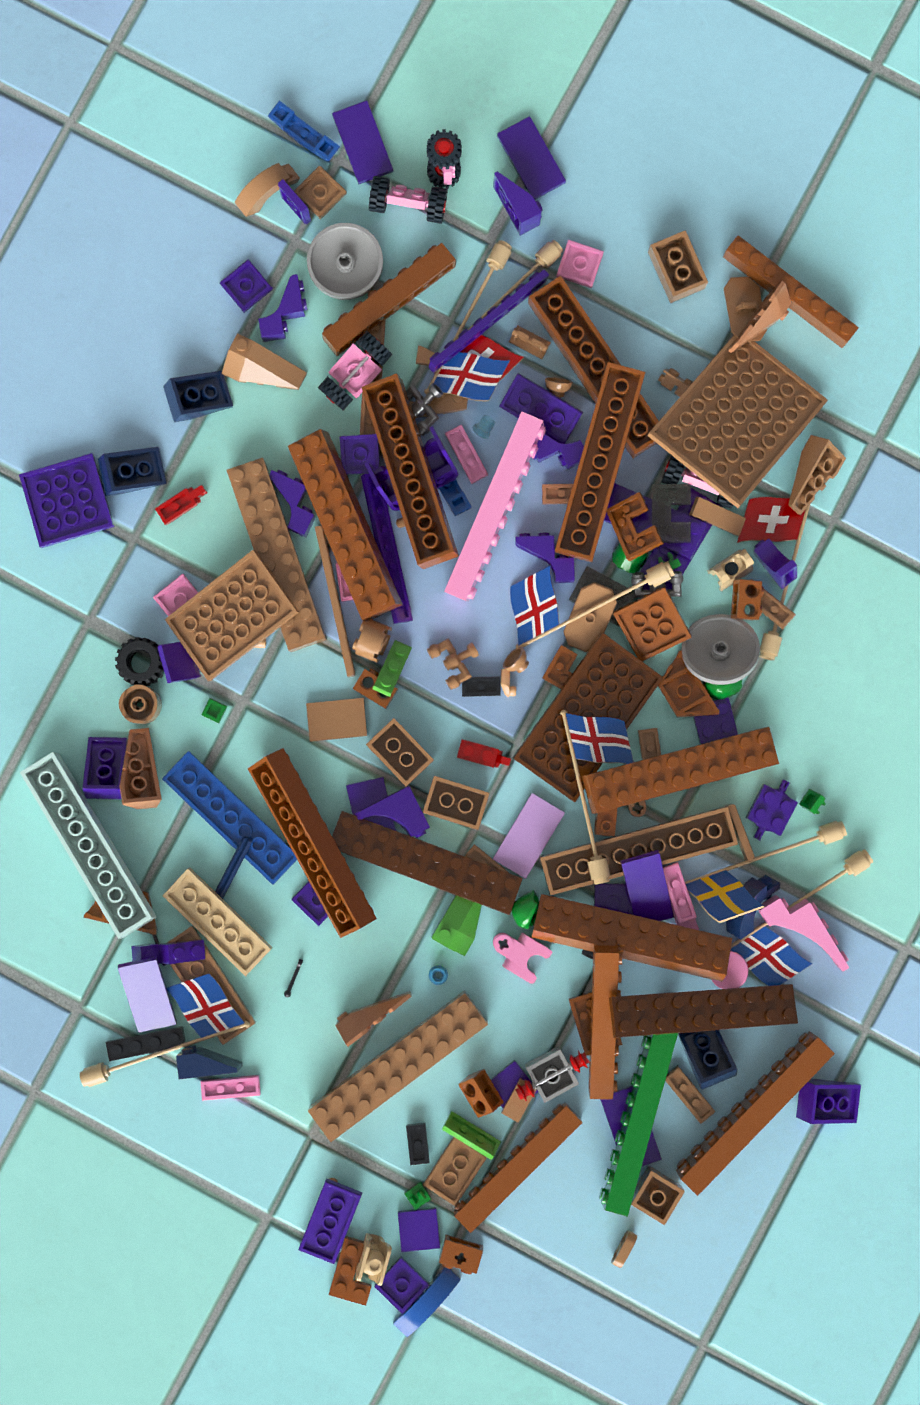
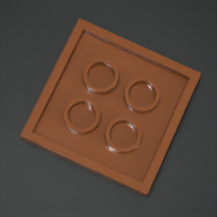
M665 586L613 612L637 658L642 662L692 638L688 627Z

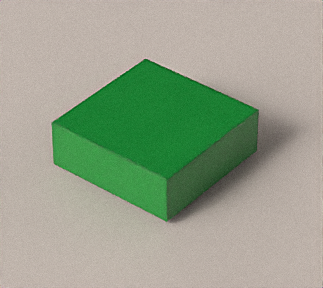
M209 698L201 715L220 723L228 706Z

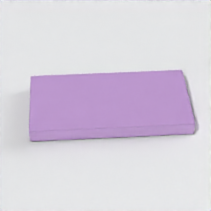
M532 793L493 857V860L526 879L565 812Z

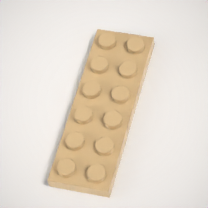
M190 867L163 895L175 909L245 976L273 948Z

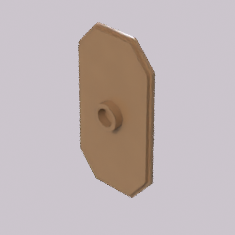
M749 277L730 278L723 288L731 333L736 337L740 335L762 303L760 288ZM767 329L749 342L760 341Z
M596 582L581 588L569 619L614 596L613 590ZM616 599L567 624L563 632L568 645L584 652L589 651L599 635L605 632L616 607Z

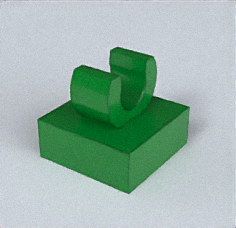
M670 552L667 553L668 562L672 569L679 568L681 564L678 558L673 560V555ZM661 557L658 558V563H665Z
M809 789L799 805L813 814H819L818 809L821 805H826L824 802L826 798Z
M421 1181L404 1192L415 1210L431 1200L430 1194Z

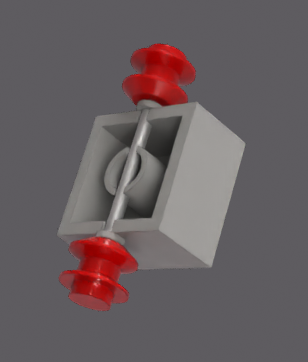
M558 1046L526 1063V1069L533 1082L531 1084L530 1081L525 1079L524 1085L520 1086L517 1084L518 1088L515 1090L520 1100L525 1099L527 1101V1096L529 1095L535 1097V1090L537 1089L544 1103L579 1085L572 1070L574 1068L575 1071L580 1073L582 1066L588 1068L586 1064L590 1062L585 1053H580L578 1050V1055L576 1057L570 1055V1062H567L562 1050Z

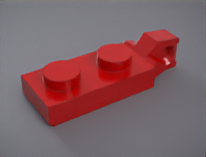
M202 485L196 489L192 487L185 488L156 507L155 510L167 526L196 507L201 502L200 498L207 494V491Z
M461 740L457 758L492 768H499L500 764L509 766L511 758L502 756L503 751Z

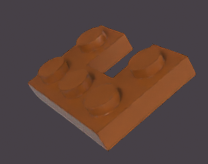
M640 492L607 509V515L628 561L664 544L655 525L640 533L636 530L632 519L649 511Z
M561 645L542 679L562 689L572 675L569 669L578 654Z
M592 992L569 998L586 1056L590 1055ZM621 1037L616 1038L615 1044H618V1046L623 1045Z
M345 1236L329 1295L366 1306L372 1284L354 1279L357 1264L360 1262L364 1248V1241Z

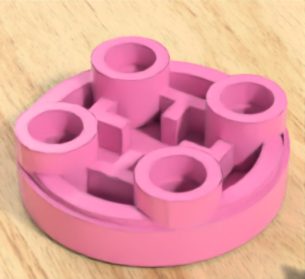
M730 951L726 977L722 982L712 980V982L721 989L741 987L748 977L747 962L740 954Z

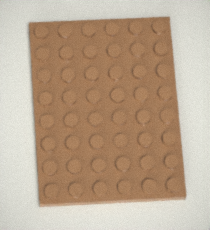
M734 335L647 436L735 507L739 508L828 399L755 341L747 342L734 352H729L728 350L737 339Z

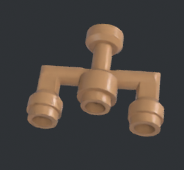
M448 638L439 644H432L427 648V652L431 659L440 656L441 652L447 649L450 655L446 656L445 660H443L444 666L448 671L458 668L461 672L445 680L449 689L452 690L458 688L460 683L472 677L465 664L461 661L470 656L476 658L479 654L471 642L467 645V650L457 655V651Z

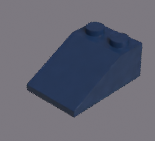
M222 370L170 378L163 386L174 422L192 420L233 407Z
M159 447L105 453L98 458L106 496L125 494L167 484Z
M719 1030L678 1033L701 1090L737 1076V1067Z
M196 1045L184 1047L185 1049H182L176 1055L178 1079L237 1073L243 1066L241 1061L203 1047L196 1048Z

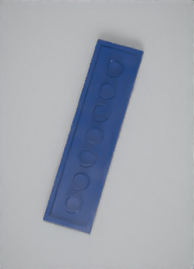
M190 751L162 778L233 848L237 849L244 836L251 838L253 842L245 859L272 885L297 861L291 847Z

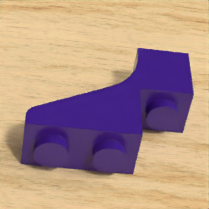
M297 274L290 276L278 309L270 316L258 319L263 342L286 339L285 332H288L287 322L283 320L305 317L304 310H308L306 298L302 299L301 292L305 291L303 280H299Z
M545 434L542 440H538L536 444L538 445V451L532 459H536L540 463L559 453L558 460L561 466H565L569 470L579 465L584 446L581 440L570 444H562Z
M271 470L270 479L291 508V518L287 528L306 538L316 517L312 514L313 510L302 506V509L300 508L307 493L303 481L296 477L294 480L288 478V474L281 470H277V472Z
M547 532L538 533V536H531L530 533H521L519 537H515L517 548L545 561L549 566L551 565L555 583H574V558H570L567 555H558V558H555L554 535H550Z
M204 940L149 943L131 946L132 961L157 956L159 964L170 965L205 959Z

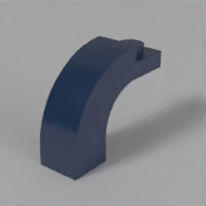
M764 875L758 880L753 877L750 878L743 886L755 900L762 903L767 897L780 889V882L768 875ZM757 910L727 920L726 931L740 940L754 931V917Z

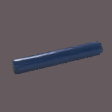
M247 836L241 839L215 890L222 899L227 893L253 842Z

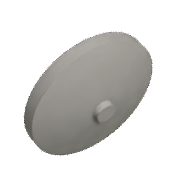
M338 223L326 227L313 239L308 249L307 267L313 283L321 292L335 299L351 300L365 295L377 284L383 269V255L377 239L367 229L352 223Z
M715 614L703 617L689 627L692 638L682 642V658L687 669L698 679L717 685L731 684L744 679L755 668L760 653L759 639L753 628L742 619H731V615Z

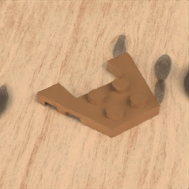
M418 345L416 364L429 366L430 358L435 353ZM443 393L440 398L435 397L428 406L436 414L453 413L467 410L468 399ZM425 413L423 416L420 415L419 417H428V415Z

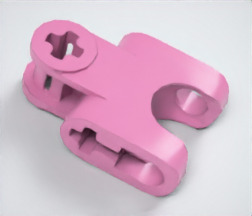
M523 932L518 940L506 933H499L493 939L495 950L506 957L502 966L530 984H534L537 977L527 968L528 959L533 955L549 958L553 953L548 947ZM506 939L507 946L500 948L499 940L503 941Z

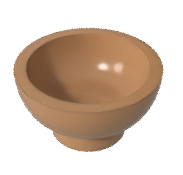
M547 377L545 378V385L551 393L558 397H564L565 392L571 388L572 381Z
M522 647L514 649L504 660L503 668L511 672H523L529 665L526 651Z

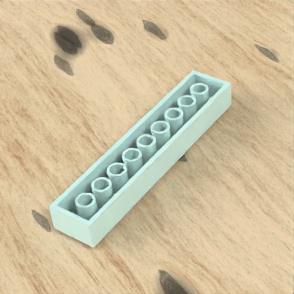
M52 752L21 771L20 774L118 939L125 938L157 917L61 755Z

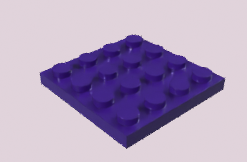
M93 453L19 474L40 548L115 527Z

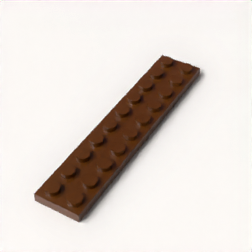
M344 811L341 812L332 835L338 849L344 854L507 915L511 913L523 879L365 819L358 820L357 816Z
M793 984L609 998L613 1038L798 1023Z

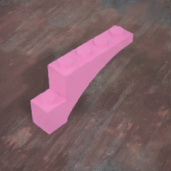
M774 895L761 903L764 905V908L758 909V911L770 927L777 925L805 935L821 946L842 972L849 968L846 963L849 961L843 951L838 950L837 945L839 943L833 934L829 935L827 931L829 926L823 918L820 919L817 915L819 910L814 902L810 903L804 899L789 908L784 898L780 899L777 895Z

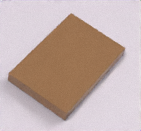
M364 698L306 703L310 742L367 736Z
M453 1137L423 1185L456 1206L487 1157Z

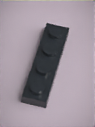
M183 1026L110 1040L106 1042L109 1061L159 1052L186 1043Z

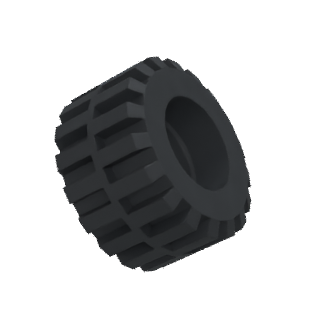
M135 637V639H129L127 643H123L121 650L118 649L116 652L119 654L118 657H115V661H117L115 667L119 671V676L124 678V681L133 685L150 686L152 683L158 682V678L163 677L164 669L157 648L159 645L156 642L147 638ZM139 651H146L151 657V665L143 673L135 672L131 665L133 656Z

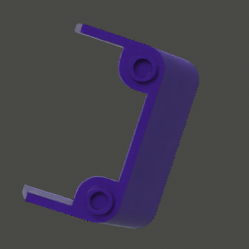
M432 426L430 430L434 438L426 442L424 449L437 489L454 481L459 473ZM368 462L365 463L376 488L387 504L394 511L400 510L387 467L380 466L374 471Z

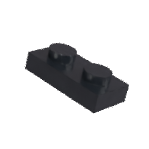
M500 676L471 677L462 682V697L501 696Z
M426 1123L406 1125L410 1165L430 1163Z

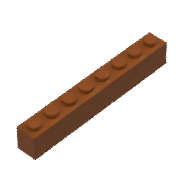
M739 235L725 251L723 258L769 293L781 281H784L791 300L789 308L839 347L843 348L858 330V326Z
M440 243L438 246H432L426 255L417 257L410 267L400 270L398 276L393 280L388 279L381 289L372 291L365 301H359L354 305L353 310L349 313H343L333 325H327L322 332L324 342L336 356L340 355L352 344L356 343L366 331L370 332L455 268L456 259L443 243Z
M594 945L588 1086L590 1099H613V1092H617V1080H614V1074H618V1063L615 1062V1056L619 1054V1046L615 1044L616 1038H613L609 998L621 996V990H618V983L622 981V973L618 969L619 965H622V953H619L618 946Z
M566 1102L562 1105L558 1104L552 1110L553 1114L548 1119L545 1117L538 1124L539 1128L535 1132L531 1131L524 1138L525 1142L521 1146L517 1145L510 1152L511 1156L507 1160L504 1158L497 1164L496 1167L498 1169L493 1173L489 1172L483 1178V1183L479 1187L475 1186L469 1192V1197L465 1201L461 1200L454 1207L456 1209L454 1217L470 1233L583 1123L581 1118Z

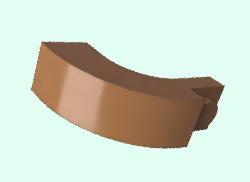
M279 163L272 165L245 186L235 200V204L246 217L258 213L268 198L279 190L278 183L282 179L290 186L296 184L300 177L289 163L283 166Z

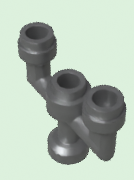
M434 383L429 386L430 392L424 398L414 384L406 391L409 402L412 397L416 399L411 405L413 414L416 417L423 416L425 413L428 415L425 421H420L417 425L422 436L428 434L430 427L439 419L434 410L428 406L435 397L440 398L443 395L442 390Z
M674 571L675 575L670 579L672 589H667L671 597H682L681 583L683 582V575L681 571ZM642 572L632 573L631 583L633 585L645 580ZM665 583L654 587L652 584L650 585V590H643L642 585L634 589V598H642L664 587Z

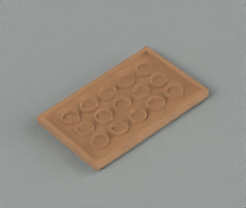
M252 550L164 620L207 681H212L297 615L299 611L256 550Z

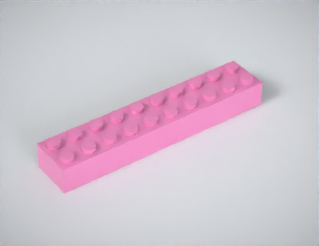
M521 412L444 592L467 602L470 599H474L477 592L475 588L477 581L481 582L485 573L483 567L485 564H489L492 554L490 551L492 546H497L500 539L498 535L500 528L504 529L508 520L506 514L508 511H512L514 507L515 493L519 494L523 485L521 479L523 475L527 476L531 467L529 463L530 458H534L538 451V445L536 444L545 435L546 429L543 420Z

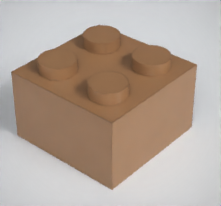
M648 1165L636 1185L631 1205L665 1225L685 1191L682 1185Z

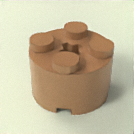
M372 619L368 621L363 620L359 629L361 635L359 639H355L352 649L356 650L355 654L378 663L380 659H377L379 655L383 656L390 640V635L387 633L388 630L392 631V627Z
M133 685L120 696L119 709L122 715L132 723L148 724L153 722L161 712L162 702L160 695L150 687ZM142 701L144 703L143 707L137 706L138 702Z

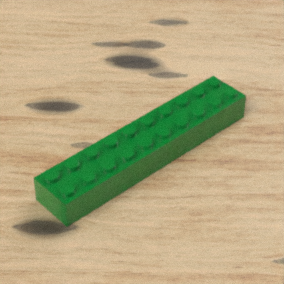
M678 1033L643 1036L641 1046L644 1048L642 1055L639 1054L637 1057V1073H633L631 1079L633 1089L632 1092H628L625 1103L628 1106L627 1110L623 1111L620 1122L622 1123L621 1131L617 1130L615 1142H617L616 1149H612L610 1154L611 1167L610 1169L607 1168L604 1180H606L605 1188H601L599 1194L601 1204L606 1211L628 1217Z

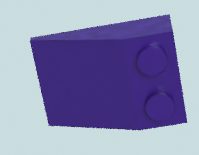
M495 172L493 188L519 235L521 236L540 226L541 211H543L538 200L535 201L531 194L501 173Z
M88 737L82 787L86 799H121L119 786L127 738Z
M810 1079L799 1091L796 1118L809 1124L857 1123L861 1084Z

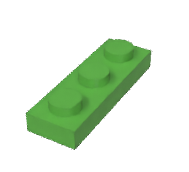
M394 640L373 686V690L386 696H391L412 647Z
M452 1111L442 1127L443 1131L490 1160L494 1158L501 1143L495 1137Z

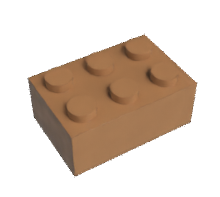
M686 230L650 245L648 254L670 303L706 288L708 280Z
M395 718L366 744L406 787L434 761Z
M434 776L423 813L478 830L490 793Z

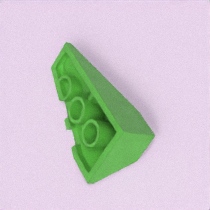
M455 895L431 938L465 956L475 939L482 905Z

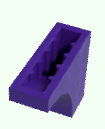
M770 539L766 541L761 540L754 546L753 552L755 557L781 589L797 579V564L793 559L789 560Z
M410 786L404 787L355 813L358 820L369 816H383L392 819L404 828L408 836L411 837L415 836L418 838L426 834L425 830L430 828Z

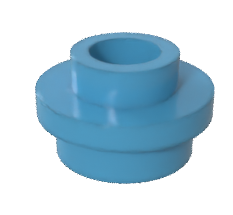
M436 965L430 969L429 979L433 984L441 985L446 982L448 978L446 968ZM437 971L442 973L441 978L435 977Z

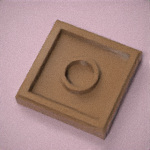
M320 165L294 190L297 196L320 220L347 194V191Z

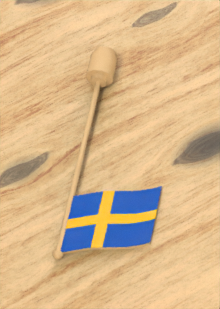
M834 821L819 826V831L816 832L817 836L757 856L750 861H743L686 881L687 890L698 900L708 915L719 923L764 908V905L755 900L742 883L728 871L817 839L825 845L841 840L844 836H847L845 826L842 821Z

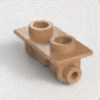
M518 325L513 330L509 343L540 359H543L551 342Z
M673 368L664 369L663 372L666 375L661 374L658 379L661 382L660 384L670 391L676 385L678 388L674 393L679 397L693 383L688 378L684 380L679 377L680 373Z

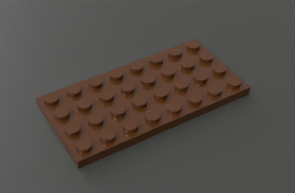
M601 633L512 758L567 798L576 802L580 792L564 721L560 712L566 710L567 714L582 717H610L625 722L627 730L664 677L606 634ZM576 759L583 791L585 787L582 776L597 772L603 763Z

